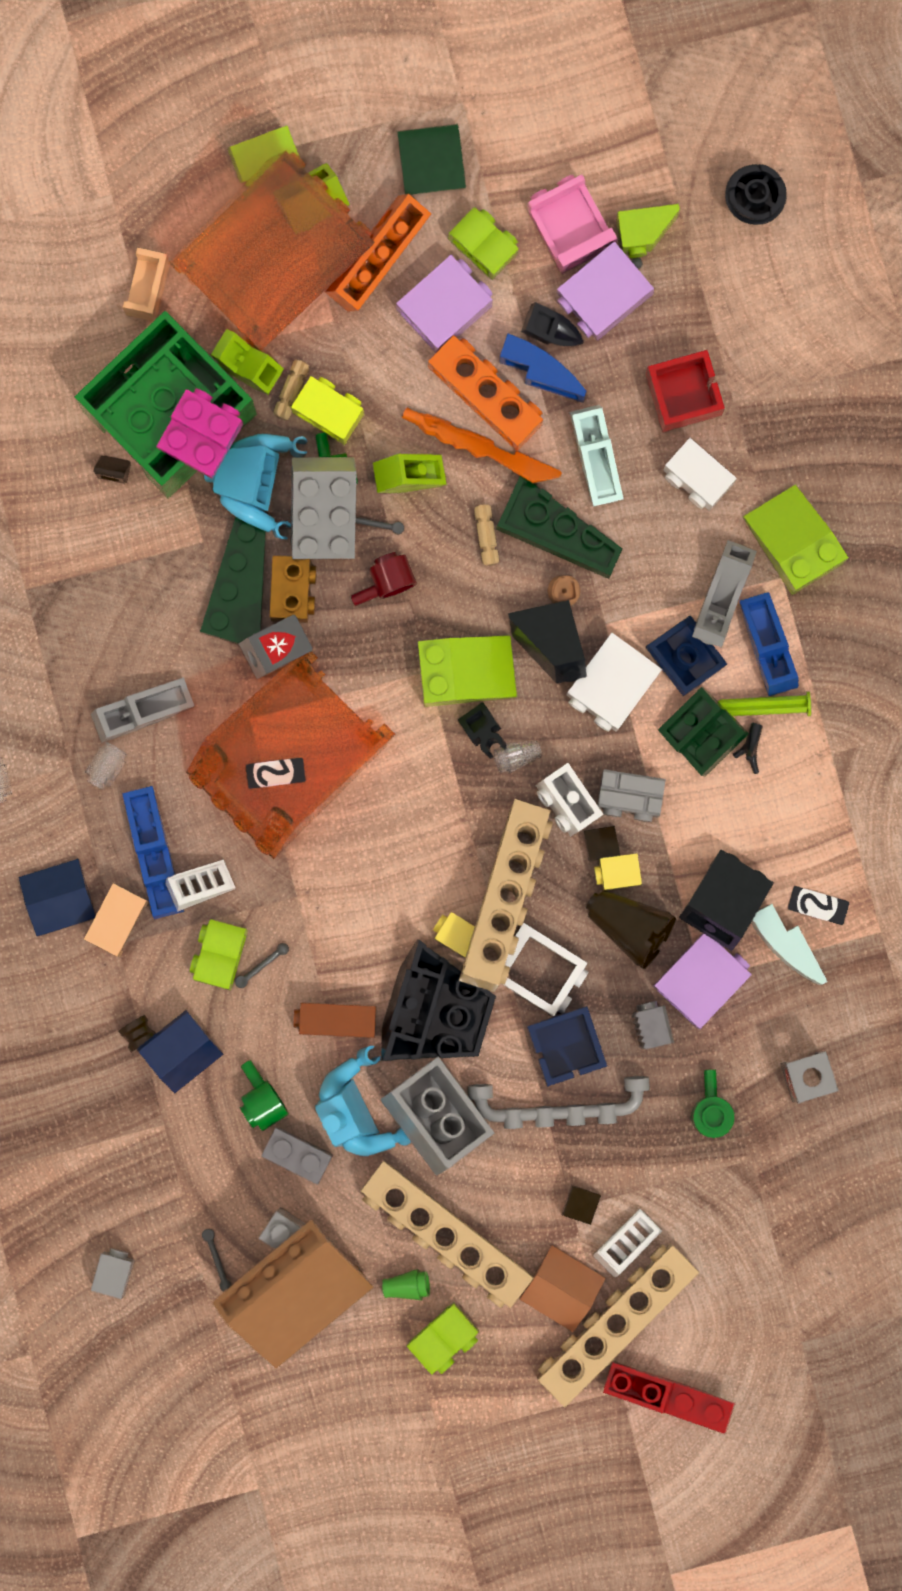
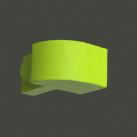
M228 329L225 330L211 353V356L220 363L219 366L223 370L265 394L270 393L284 370L268 354L252 348L235 332Z

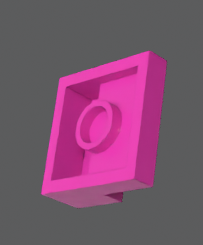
M198 388L194 392L186 389L171 415L172 420L156 447L213 479L241 430L243 422L242 419L238 418L240 412L233 407L223 404L220 408L210 402L212 397Z

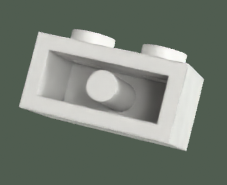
M691 438L669 460L663 470L667 474L665 476L666 480L677 489L680 487L684 488L690 494L688 498L695 506L700 509L705 507L709 511L737 479Z
M569 763L535 785L539 790L537 791V796L544 806H550L556 815L554 819L557 826L562 832H568L570 837L604 815Z

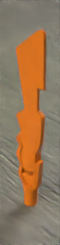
M406 407L402 419L415 424L425 434L435 436L441 443L453 445L455 449H466L476 458L489 456L531 483L559 478L562 475V472L518 451L513 455L494 446L493 440L469 430L457 428L451 425L449 421L427 413H419Z

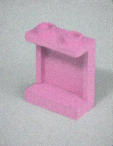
M574 175L567 176L557 183L558 187L549 192L547 189L540 190L530 197L531 201L528 202L527 211L561 274L594 258L614 241L617 242L613 229L607 227L587 190L583 175H579L576 178Z

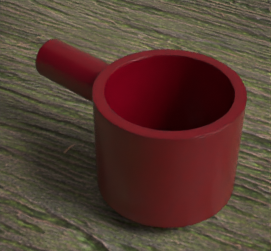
M392 552L373 561L375 565L368 569L374 585L352 594L351 599L353 604L358 606L376 597L380 599L389 598L416 586L417 582L406 555L398 556L396 552Z

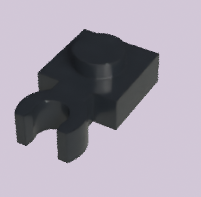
M484 702L458 719L475 746L480 744L481 750L488 758L494 757L490 752L493 744L499 743L503 749L507 748L504 739L496 733L501 727Z

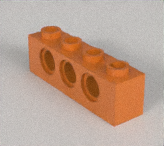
M410 194L397 196L325 293L347 312L359 311L432 213Z
M453 335L428 361V368L509 445L518 451L543 425V418L540 417L543 414L542 411L533 402L529 401L526 403L518 396L520 394L519 389L509 380L503 382L496 375L498 370L487 359L481 361L473 353L476 350L466 339L458 340ZM462 364H469L473 367L474 372L468 377H463L456 370ZM484 385H491L495 388L496 394L491 398H485L481 396L479 389ZM506 406H514L519 414L513 419H507L502 415L501 411Z

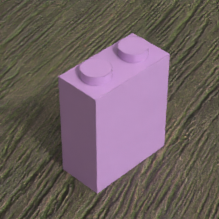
M614 241L557 289L560 297L557 302L568 315L571 312L575 314L580 320L577 326L587 338L592 335L598 341L654 294V288Z
M452 255L446 258L396 303L397 312L435 353L453 335L458 338L492 307L493 299L491 296L493 294L488 286L482 281L477 283L470 275L472 273L470 267L461 258L456 260Z
M702 933L659 978L653 987L693 1026L701 1029L752 974L747 970L750 965L739 954L736 953L732 956L723 945Z

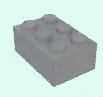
M354 457L292 458V559H355L357 471Z
M439 1057L435 1058L380 1099L436 1176L449 1169L494 1134V1131Z

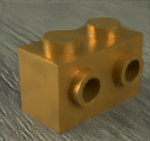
M272 556L271 621L279 622L291 615H295L299 623H308L309 615L315 614V596H310V584H316L317 567L311 566V559H292V556Z

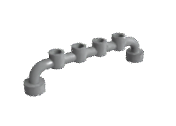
M648 1076L625 1077V1091L631 1092V1097L626 1103L577 1104L559 1107L539 1106L535 1108H505L496 1110L492 1109L487 1102V1099L493 1098L492 1084L468 1085V1097L475 1101L476 1108L483 1118L493 1122H504L505 1129L523 1128V1121L535 1120V1127L554 1126V1119H566L568 1126L585 1125V1118L598 1117V1124L617 1123V1116L631 1114L639 1108L643 1100L644 1091L650 1090Z

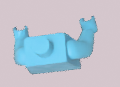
M256 434L243 438L232 444L213 479L204 475V478L207 482L214 483L213 492L220 495L221 504L231 514L266 532L272 530L274 536L278 539H288V537L280 535L278 530L282 524L291 528V523L288 521L275 522V519L264 511L269 509L279 453H286L289 450L295 458L304 457L307 451H299L296 448V443L306 444L308 441L303 436L290 441L289 437L273 434Z
M374 1046L359 1049L355 1060L350 1058L325 1076L319 1091L320 1100L315 1105L316 1112L332 1144L335 1147H343L347 1152L359 1156H370L389 1150L396 1146L395 1143L403 1146L411 1143L401 1127L397 1129L395 1134L391 1132L378 1134L379 1131L352 1079L360 1071L361 1066L373 1065L380 1061V1056L374 1057L371 1060L367 1056L368 1051L374 1048Z

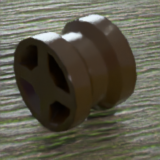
M146 1015L139 1017L118 1031L129 1042L128 1048L130 1052L137 1050V1048L156 1034L147 1025L148 1019Z

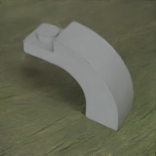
M729 540L727 541L703 602L692 637L700 639L705 644L716 645L722 648L736 605L752 568L756 550Z

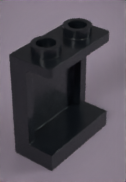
M720 850L711 862L708 871L679 918L733 951L743 938L774 882L769 880L762 872L753 870L742 863L735 855Z

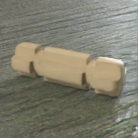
M300 360L293 361L290 369L291 375L287 376L279 396L280 402H277L274 408L275 416L285 420L290 418L292 413L291 406L300 393L304 383L302 379L306 378L309 371L307 363Z
M486 504L475 507L474 512L475 519L478 520L477 531L480 549H483V552H481L482 563L486 566L495 565L499 562L498 550H495L497 543L494 524L490 520L492 518L491 506Z

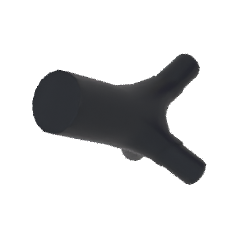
M751 723L745 744L733 753L736 759L746 753V760L750 761L754 774L759 773L757 748L763 726L757 723Z

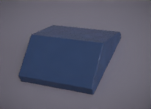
M691 615L646 646L647 650L682 696L696 689L727 665L714 645L705 644L700 639L692 637L696 622Z
M79 859L19 877L25 906L37 937L95 919L96 913Z
M187 1010L137 1048L140 1055L160 1080L174 1094L224 1055Z

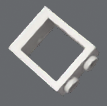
M523 923L516 934L519 940L514 955L508 954L506 966H512L525 943L531 937L576 967L552 1005L507 978L504 986L551 1016H555L557 1011L563 1014L572 1000L567 995L573 985L579 988L589 973L584 969L587 962Z

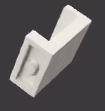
M611 633L587 665V677L576 680L568 691L567 696L571 699L568 703L582 714L587 710L595 716L594 723L603 730L609 732L610 729H613L617 732L662 669L618 636Z

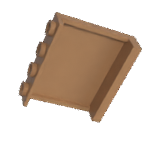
M311 1219L216 1298L212 1304L225 1323L277 1369L368 1293L373 1286L357 1265L354 1266L325 1237L317 1224Z

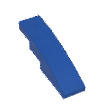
M153 786L122 793L153 918L158 919L185 912L184 909L177 912L165 884L168 877L176 874Z

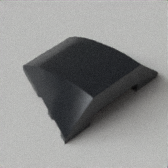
M417 939L399 968L383 1021L381 1061L479 1056L496 996L486 989L459 981L461 971Z

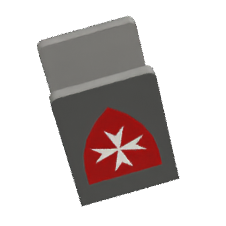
M291 615L239 643L257 680L301 658L313 649L295 615Z
M826 1051L815 1052V1055L793 1062L780 1063L791 1100L794 1103L805 1102L838 1091ZM815 1068L820 1072L821 1081L817 1086L810 1087L804 1083L803 1074L807 1069Z

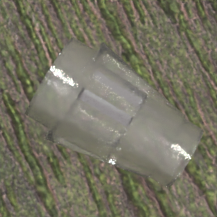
M537 740L506 743L507 748L503 749L500 746L493 750L494 759L500 773L507 771L510 774L542 757L541 748Z

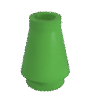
M419 1269L389 1279H383L382 1281L385 1298L422 1300L423 1297L430 1296V1281L427 1271L420 1272Z

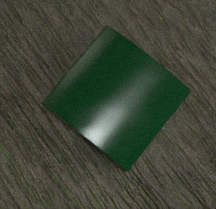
M458 124L397 131L405 194L413 195L466 188Z
M701 687L658 729L678 753H682L697 772L704 777L749 735L742 725L704 687Z

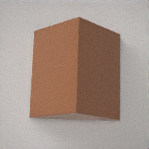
M551 1245L534 1273V1279L524 1290L519 1300L574 1332L591 1309L606 1278Z

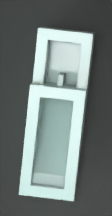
M600 405L571 411L572 426L593 507L623 500L603 408Z
M773 904L759 910L751 924L770 950L794 971L817 985L828 982L800 928L796 926L786 931Z

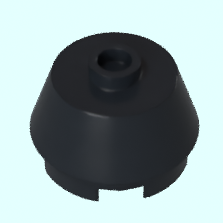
M752 164L740 168L730 177L726 185L725 199L729 210L737 219L747 224L761 225L774 220L782 212L786 204L787 191L783 179L774 169L763 164Z

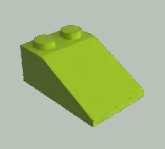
M796 484L743 516V519L791 595L841 566L849 558L831 529Z
M511 636L445 638L418 641L425 707L517 698Z

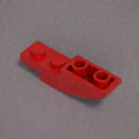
M612 1362L603 1391L605 1394L662 1414H669L723 1434L727 1432L736 1404L692 1386Z

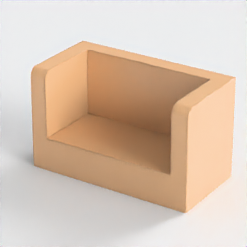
M137 248L136 257L138 260L128 301H124L123 310L127 316L154 321L158 315L170 262L167 254Z
M112 884L84 940L120 957L123 953L121 950L143 907H147L149 901L116 884Z

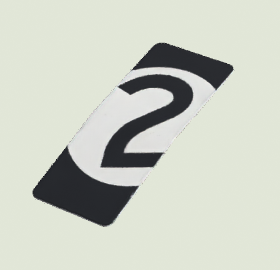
M303 758L246 765L249 789L306 781Z
M794 886L788 909L843 925L849 902Z

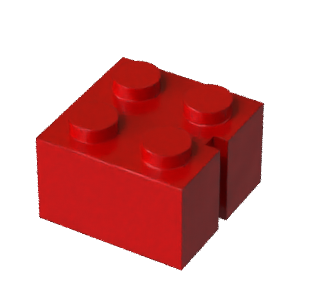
M708 349L647 367L646 378L662 432L722 416L725 407L718 383H713L715 373Z

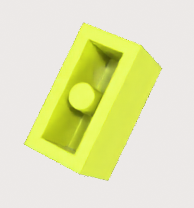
M310 376L291 406L292 413L345 445L364 416V409L360 407L362 402L351 394L346 393L345 396L339 394L334 390L336 386L327 379L320 377L317 380Z

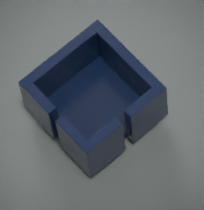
M587 1006L526 1026L535 1053L542 1052L543 1057L539 1058L538 1062L547 1087L575 1078L573 1070L577 1069L579 1075H584L607 1067Z

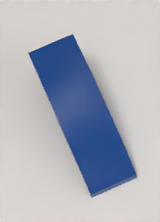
M507 333L499 363L527 372L525 378L526 385L582 403L584 402L585 388L566 367L541 348Z
M767 592L741 600V611L768 696L798 688L799 677L789 653V644L770 593Z

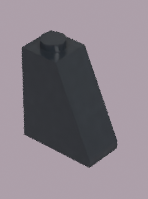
M569 600L508 613L512 637L556 684L574 682L580 678L587 677L585 658Z

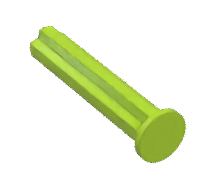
M807 691L806 695L720 699L718 701L732 716L807 713V716H811L810 691Z

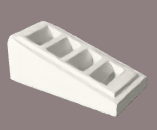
M224 860L168 877L165 883L177 912L236 888ZM214 871H219L224 885L218 886L213 874ZM202 876H208L212 886L211 889L207 890ZM196 879L201 892H195L191 880ZM185 883L190 894L189 896H184L180 887L181 884Z
M639 1209L593 1256L613 1277H617L662 1230ZM636 1221L649 1234L646 1238L633 1226ZM626 1231L640 1243L637 1247L624 1234ZM617 1240L631 1252L628 1256L615 1244ZM608 1249L621 1261L619 1265L607 1253Z

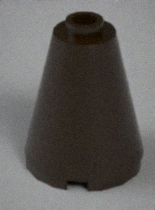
M602 891L600 894L594 893L586 906V909L589 910L588 917L637 966L646 969L660 952L658 948L663 941L666 942L676 922V917L670 912L607 891Z

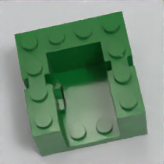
M166 311L158 316L74 396L84 414L103 433L107 431L142 467L146 477L167 499L197 472V470L156 447L172 420L171 415L186 389L194 392L198 388L212 397L210 402L221 408L223 404H227L239 411L238 418L242 419V428L257 415L253 399ZM132 365L133 367L125 373L126 369Z

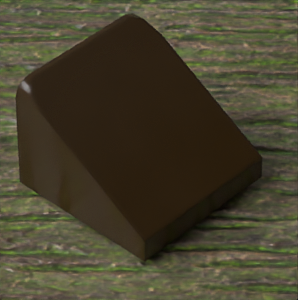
M101 456L94 467V473L98 479L125 484L128 481L131 462L129 460Z
M615 826L584 831L589 862L601 858L620 856Z
M571 1185L561 1215L591 1225L601 1195Z

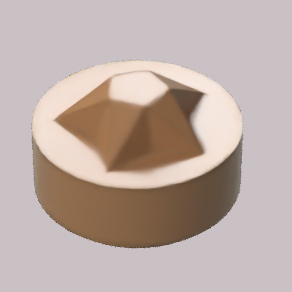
M556 576L548 586L549 599L553 603L569 600L570 606L573 605L580 596L579 583L571 576Z

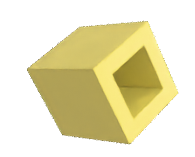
M637 853L599 859V866L594 867L596 884H602L603 891L642 885Z
M452 912L448 917L442 914L433 931L438 933L435 940L466 958L475 926Z

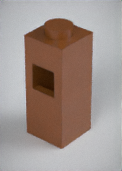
M300 1003V1009H294L293 1027L299 1028V1034L375 1038L377 1007Z

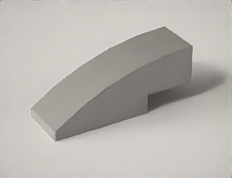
M183 677L127 696L121 701L97 708L91 713V717L101 743L189 710L194 707V703Z

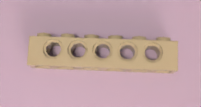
M517 799L512 803L459 981L493 992L496 991L499 984L505 985L510 967L506 966L505 963L508 954L514 955L519 937L514 936L517 925H523L527 913V908L522 906L525 896L531 897L536 879L531 878L533 868H539L542 862L544 850L539 848L542 838L548 839L553 822L548 820L551 810ZM517 834H529L532 838V843L524 844L520 842ZM512 861L521 863L524 872H513L509 867V863ZM503 890L511 891L515 896V901H504L500 892ZM500 919L504 921L507 930L502 932L495 930L492 926V920ZM486 948L495 950L498 954V960H487L483 955V950Z
M385 1160L360 1192L365 1195L362 1200L376 1211L380 1207L390 1214L387 1218L389 1222L400 1230L404 1227L414 1233L412 1239L426 1250L431 1246L440 1253L437 1256L439 1261L450 1269L454 1265L464 1272L462 1278L476 1289L481 1285L490 1293L487 1295V1298L500 1308L504 1304L511 1308L534 1279L533 1275ZM389 1190H401L404 1194V1202L399 1206L390 1205L386 1200V1194ZM417 1208L425 1209L430 1217L429 1221L421 1226L414 1224L411 1220V1213ZM444 1227L451 1229L454 1233V1239L448 1245H442L436 1239L437 1231ZM467 1247H473L479 1252V1259L473 1264H466L461 1259V1252ZM494 1266L500 1267L504 1271V1278L496 1284L490 1283L486 1279L487 1270Z
M671 1243L667 1247L663 1244L659 1246L649 1257L652 1262L644 1270L641 1267L636 1269L627 1279L630 1284L622 1292L619 1289L614 1291L605 1301L608 1306L600 1314L596 1311L591 1314L582 1324L585 1329L577 1337L572 1334L560 1346L563 1351L554 1360L550 1356L538 1368L541 1373L537 1377L538 1381L564 1407L700 1273ZM659 1269L666 1270L669 1274V1280L664 1286H656L652 1282L654 1272ZM635 1292L646 1294L647 1302L645 1306L639 1309L631 1307V1295ZM614 1314L623 1316L625 1320L623 1328L618 1331H612L607 1326L609 1317ZM590 1337L600 1338L602 1340L601 1350L597 1353L587 1352L585 1350L587 1339ZM570 1359L580 1363L578 1373L573 1376L566 1375L562 1371L563 1364Z

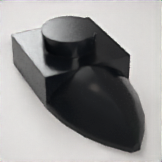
M537 302L531 304L521 330L522 333L546 345L552 343L570 347L583 344L584 340L580 332L570 320Z

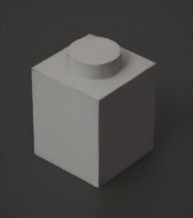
M110 1248V1252L104 1251L101 1253L91 1291L122 1299L125 1296L135 1260L128 1258V1252L115 1248Z

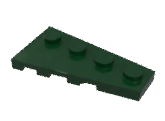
M522 476L519 477L496 528L500 532L607 579H610L622 552V548L592 525H587L579 519L575 512L554 500L552 495L546 490L538 488Z
M235 517L200 630L202 634L239 644L246 638L261 631L266 531L254 527Z

